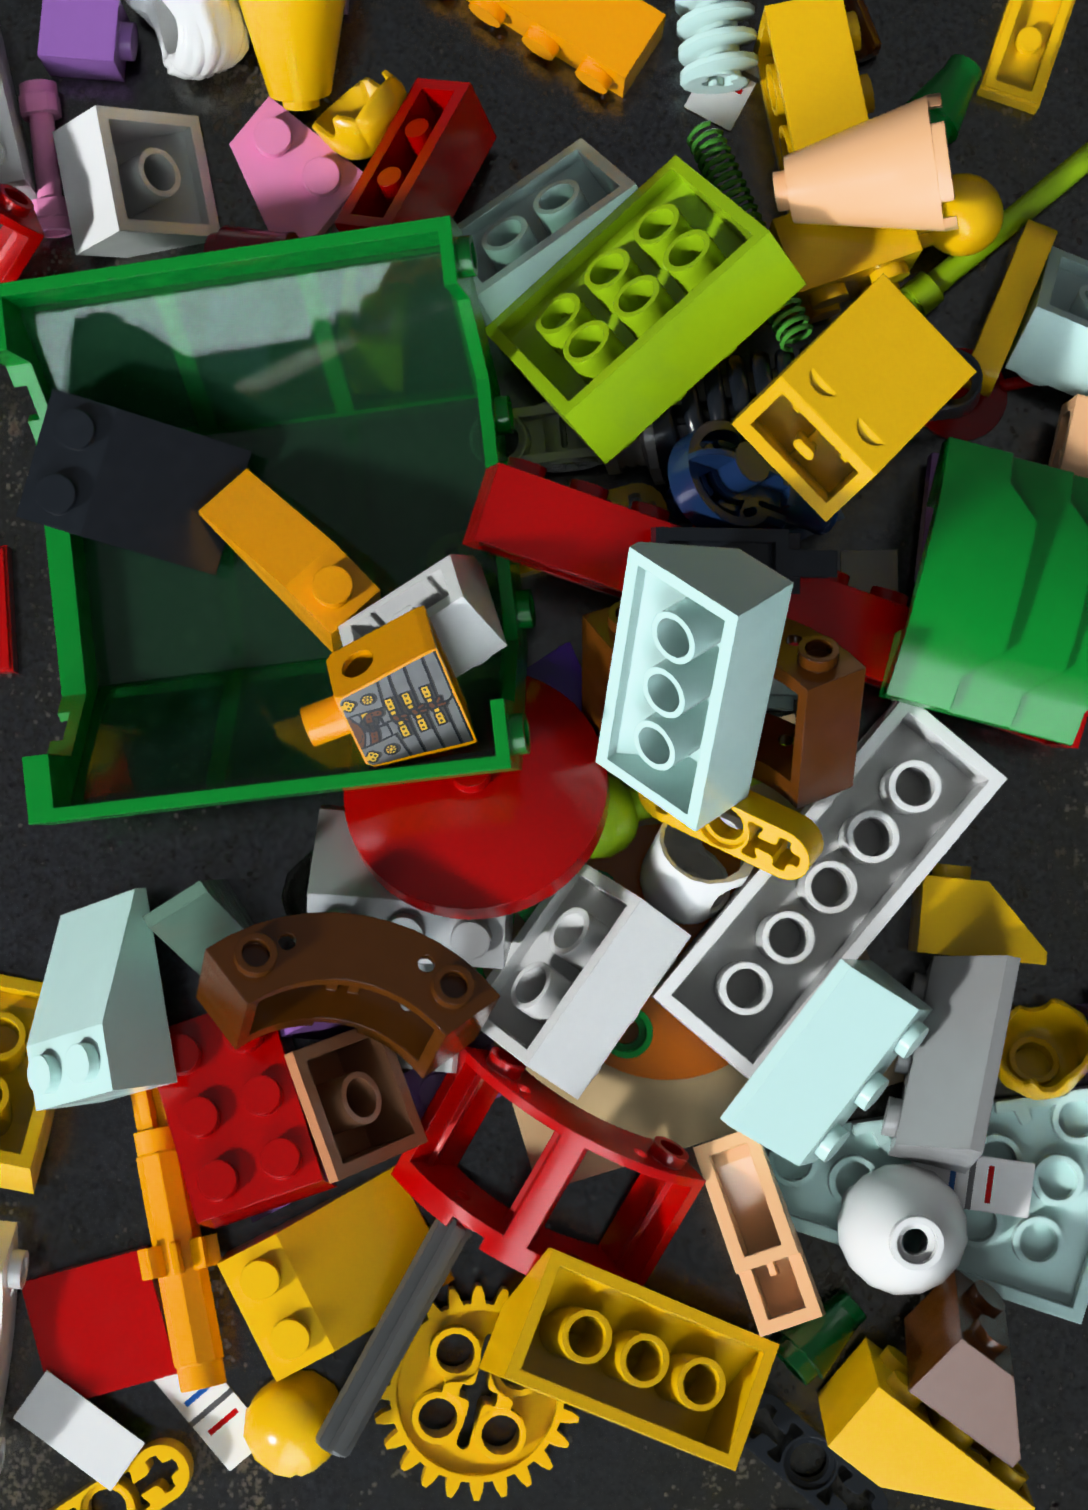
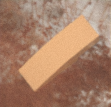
M736 1132L693 1147L700 1171L706 1180L705 1185L735 1273L740 1276L760 1337L824 1316L826 1313L764 1146L742 1133Z

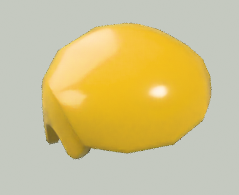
M388 70L382 72L385 81L381 85L370 77L363 78L329 106L313 123V130L341 157L348 160L371 158L405 100L407 91L403 83Z
M1051 998L1047 1003L1038 1007L1016 1006L1010 1012L998 1074L1001 1082L1005 1087L1033 1100L1053 1099L1069 1093L1088 1072V1021L1085 1015L1065 1001Z
M299 1370L278 1382L273 1378L256 1393L245 1413L243 1437L255 1461L274 1475L288 1478L295 1475L302 1477L315 1471L325 1463L332 1454L323 1450L316 1443V1435L339 1395L335 1384L315 1371Z

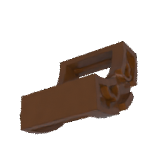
M621 601L613 604L611 607L582 615V713L592 725L598 739L600 737ZM787 617L773 678L798 695L796 725L768 713L765 714L752 778L771 787L786 798L796 809H799L853 787L866 667L851 653L838 645L834 639ZM788 643H798V646H792Z
M339 912L303 913L283 916L254 924L223 938L205 949L196 995L198 1001L235 1050L251 1040L281 1029L312 1026L314 1022L337 1023L357 1028V1033L384 1044L410 1064L422 1079L476 1039L501 997L488 981L463 958L422 933L388 920ZM284 936L291 937L295 942V946L290 950L282 949L278 943L279 939ZM428 959L433 963L434 969L430 972H424L418 967V961ZM400 1004L404 1005L405 1007H407V1008L410 1009L411 1011H405V1010H403V1009L401 1008Z

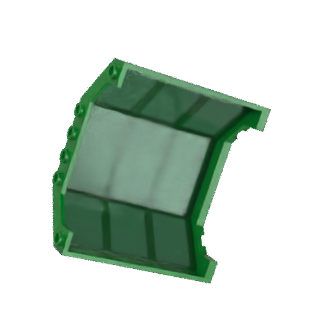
M450 215L0 283V364L6 366L14 387L27 386L38 413L29 415L28 419L36 445L54 388L253 451L248 470L334 541L381 590V598L450 554L474 555L481 563L507 643L505 648L493 654L486 662L471 668L456 678L465 697L478 742L374 767L365 763L351 734L316 747L312 745L301 718L300 708L333 696L326 660L332 652L227 543L218 574L215 576L44 525L62 694L57 714L61 722L67 721L63 740L50 741L47 754L22 757L29 825L65 824L522 770L523 754H529L531 748L529 725L525 714L528 659L526 629L536 627L533 594L531 589H522L518 563L462 544L486 468L499 462L507 465L505 435L514 434V414L510 396H500V388L473 278L478 275L474 240L472 235L463 236V232Z

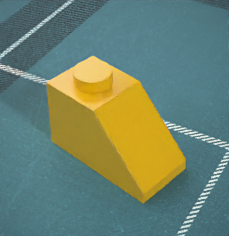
M937 863L932 869V875H927L913 892L907 950L949 956L1009 955L1021 958L1020 963L1046 965L1047 951L989 881L971 879L972 867Z

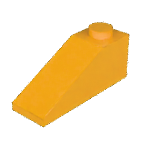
M247 468L198 511L199 515L332 653L342 646L338 626L381 599V590L334 541Z

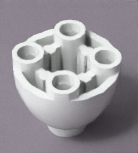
M913 1164L884 1165L863 1175L844 1192L841 1200L842 1206L837 1217L838 1244L848 1266L868 1285L893 1295L921 1294L942 1284L959 1266L968 1242L967 1216L955 1191L935 1172ZM920 1229L926 1235L920 1243L918 1253L906 1252L902 1246V1238L908 1230Z

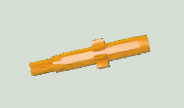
M158 1087L131 1094L137 1133L133 1134L138 1157L136 1162L152 1243L150 1248L137 1250L142 1280L158 1278L174 1368L177 1369L181 1393L224 1384L227 1382L223 1362L224 1352L208 1267L217 1265L222 1258L217 1233L202 1236L200 1225L196 1222Z

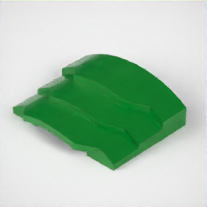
M949 437L941 445L927 502V507L934 508L905 627L894 634L879 697L1071 746L1074 743L1084 714L1088 711V478L1074 475V472L1016 458L1014 453Z

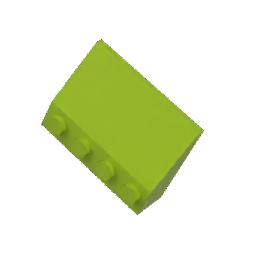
M675 155L485 329L487 336L606 465L622 450L629 447L667 409L679 402L686 395L687 391L717 364L728 358L736 350L737 346L767 319L778 313L786 305L787 301L806 285V282L766 227Z

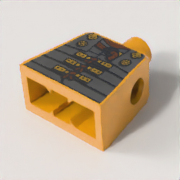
M424 605L401 615L331 653L326 660L333 696L300 708L305 730L314 747L351 734L365 763L374 767L478 742L465 697Z

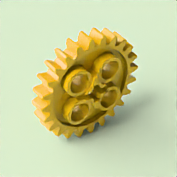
M480 1282L474 1283L470 1300L461 1301L453 1285L448 1286V1305L439 1308L435 1301L433 1302L381 1397L383 1400H389L390 1405L375 1413L376 1424H395L396 1426L384 1439L386 1449H394L403 1445L407 1447L400 1460V1468L406 1471L421 1462L424 1465L421 1475L422 1486L427 1488L440 1474L445 1477L446 1495L450 1498L457 1492L461 1482H469L474 1501H479L483 1493L484 1482L493 1481L501 1498L506 1497L508 1488L507 1477L513 1474L526 1487L532 1485L527 1466L534 1461L541 1467L551 1470L553 1465L545 1449L549 1444L567 1448L569 1442L558 1429L559 1424L578 1423L580 1418L577 1412L564 1405L565 1403L485 1372L486 1384L493 1393L491 1397L484 1395L478 1399L470 1441L466 1447L458 1446L457 1439L469 1408L466 1392L461 1387L463 1384L473 1385L476 1381L485 1337L488 1334H492L501 1308L509 1298L508 1289L503 1285L496 1292L493 1301L485 1300ZM451 1334H461L472 1342V1352L469 1359L458 1366H448L442 1363L436 1356L440 1341ZM435 1398L445 1399L455 1407V1415L451 1423L441 1429H430L419 1420V1412L422 1406ZM498 1415L512 1418L517 1423V1428L511 1441L502 1446H492L485 1442L482 1438V1429L489 1419Z

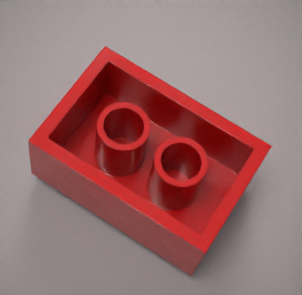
M208 1013L169 1026L178 1082L158 1087L197 1224L217 1229L337 1187L336 1182L329 1183L284 1057L285 1054L295 1051L292 1038L281 1037L280 1030L251 1040L235 1050Z

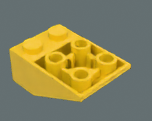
M883 273L736 415L732 425L819 516L827 522L887 465L977 371Z
M865 1337L818 1392L817 1396L827 1446L879 1487L996 1510L1036 1509L1026 1484L1029 1476L1019 1463L1011 1468L908 1391L907 1359L895 1347L887 1345L882 1350Z

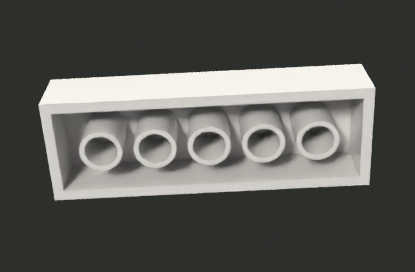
M893 701L857 744L853 787L806 805L801 810V814L811 819L817 825L824 841L822 853L805 875L798 879L786 880L754 867L746 882L734 890L719 913L708 921L677 958L650 997L743 1076L750 1079L841 958L858 959L1008 778L926 709ZM788 841L787 848L790 849L791 843Z

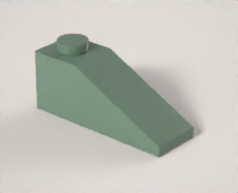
M227 879L200 880L143 916L148 927L199 975L201 974L206 948L235 932L255 924Z

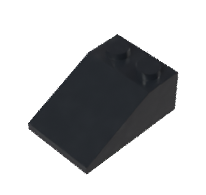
M53 388L16 517L217 576L226 542L199 515L198 511L246 468H249L253 451Z

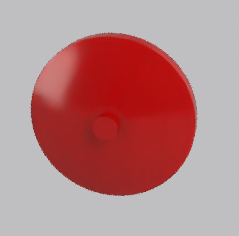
M470 669L456 678L465 697L478 742L377 766L375 769L496 755L490 700L500 699L502 670ZM527 676L525 714L529 725L531 748L529 754H523L522 770L344 791V809L349 832L362 861L375 879L391 894L419 910L438 916L467 920L488 919L522 911L552 896L565 886L581 870L596 848L604 830L610 800L607 770L596 763L599 739L590 722L572 701L548 684ZM353 752L346 772H351Z

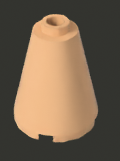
M941 93L925 95L785 155L784 170L773 172V186L778 212L790 210L793 223L927 231L959 229L957 215L944 217L942 202L955 200L944 121L931 123L929 111L943 107Z

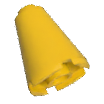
M238 0L269 97L282 101L283 108L290 111H307L318 108L320 106V99L332 93L346 0Z

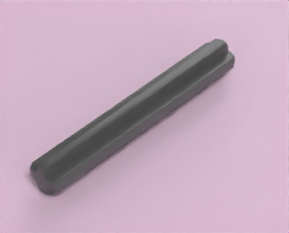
M435 1218L316 1435V1443L328 1453L336 1457L346 1458L351 1454L470 1236V1230L459 1224L457 1219L453 1218L452 1222L445 1226Z

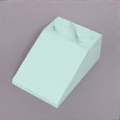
M135 888L60 915L26 1046L29 1061L27 1078L33 1090L36 1111L101 1103L178 1082L154 933L143 919V916L150 912L146 888Z

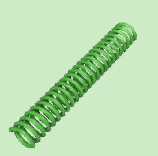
M707 120L698 124L689 133L686 142L691 148V154L694 155V160L698 164V169L702 172V176L721 192L741 183L739 187L731 189L725 195L732 198L741 192H745V194L734 198L732 201L739 205L748 200V203L740 207L745 211L752 209L748 214L756 217V220L766 227V222L761 220L762 214L757 212L758 205L753 204L754 197L749 195L751 192L750 188L745 187L747 181L742 178L743 172L738 170L739 164L734 162L735 155L730 153L731 147L727 145V138L723 137V130L718 128L706 130L693 141V136L704 127L710 126L711 121ZM712 134H718L717 137L710 138L703 144L697 145L703 138ZM718 142H721V143H722L721 145H718V146L713 147V146L716 145ZM711 148L707 152L701 153L704 149ZM722 150H725V153L717 155ZM715 156L710 161H705L708 157ZM729 158L728 162L721 163L725 159ZM721 163L714 169H709L711 166ZM729 167H733L732 170L726 171L718 177H713L715 174L721 173L727 170ZM734 175H737L736 178L731 179V180L725 182L724 184L717 186V184H719L720 182L725 181V180H728L729 178L733 177ZM798 292L786 303V305L795 303L792 307L780 311L768 319V322L772 324V331L776 333V340L780 342V348L787 352H793V348L786 346V343L799 342L807 338L814 329V325L808 324L810 316L804 315L806 308L800 306L802 299L796 297ZM800 311L797 315L789 319L782 320L786 316L794 312ZM800 320H804L797 326L786 329L791 324L798 322ZM807 329L804 333L795 337H791L793 334L801 330Z

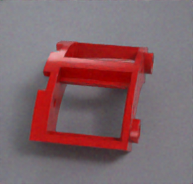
M494 1046L490 1051L471 1047L462 1049L458 1055L457 1073L446 1074L421 1119L428 1142L402 1153L391 1175L407 1193L437 1220L448 1226L455 1217L459 1224L484 1237L478 1248L479 1250L524 1275L529 1273L548 1248H553L644 1287L706 1182L687 1162L689 1159L687 1151L678 1143L666 1137L656 1136L654 1139L644 1137L610 1124L584 1111L541 1083L525 1070L526 1065L502 1047ZM498 1093L542 1124L554 1130L511 1208H508L481 1189L457 1167ZM588 1150L640 1173L599 1245L570 1238L544 1227Z

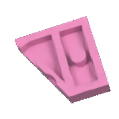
M270 97L264 101L229 143L268 231L280 233L295 232L299 238L323 235L335 222L363 173L362 170L348 159L341 157L333 151L320 136Z

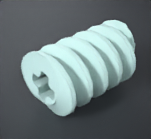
M675 0V12L681 17L677 21L676 35L683 42L678 48V60L685 66L680 72V85L683 89L697 94H722L739 91L748 86L750 81L743 77L741 72L757 66L759 57L754 52L740 51V47L756 41L757 31L752 27L738 26V22L753 17L755 6L749 2L736 0Z

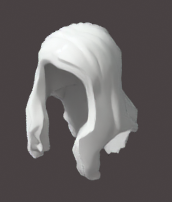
M125 0L128 6L143 17L155 30L162 51L163 64L170 75L184 80H204L205 78L212 77L215 73L220 74L234 67L244 58L249 50L250 35L238 0Z

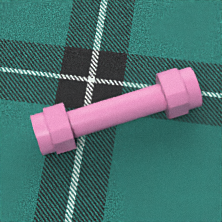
M48 79L27 80L19 84L20 95L18 99L20 115L25 122H29L37 192V198L31 201L34 204L33 208L44 232V238L66 237L72 233L65 197L62 195L60 170L52 133L55 131V121L62 118L57 83Z

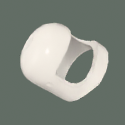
M727 813L719 816L728 826L735 829H743V823L740 818ZM664 822L641 865L640 886L644 898L651 906L673 922L683 925L699 924L719 913L729 899L730 890L741 887L746 882L754 866L741 860L739 871L728 876L726 869L715 855L705 849L702 844L703 841Z

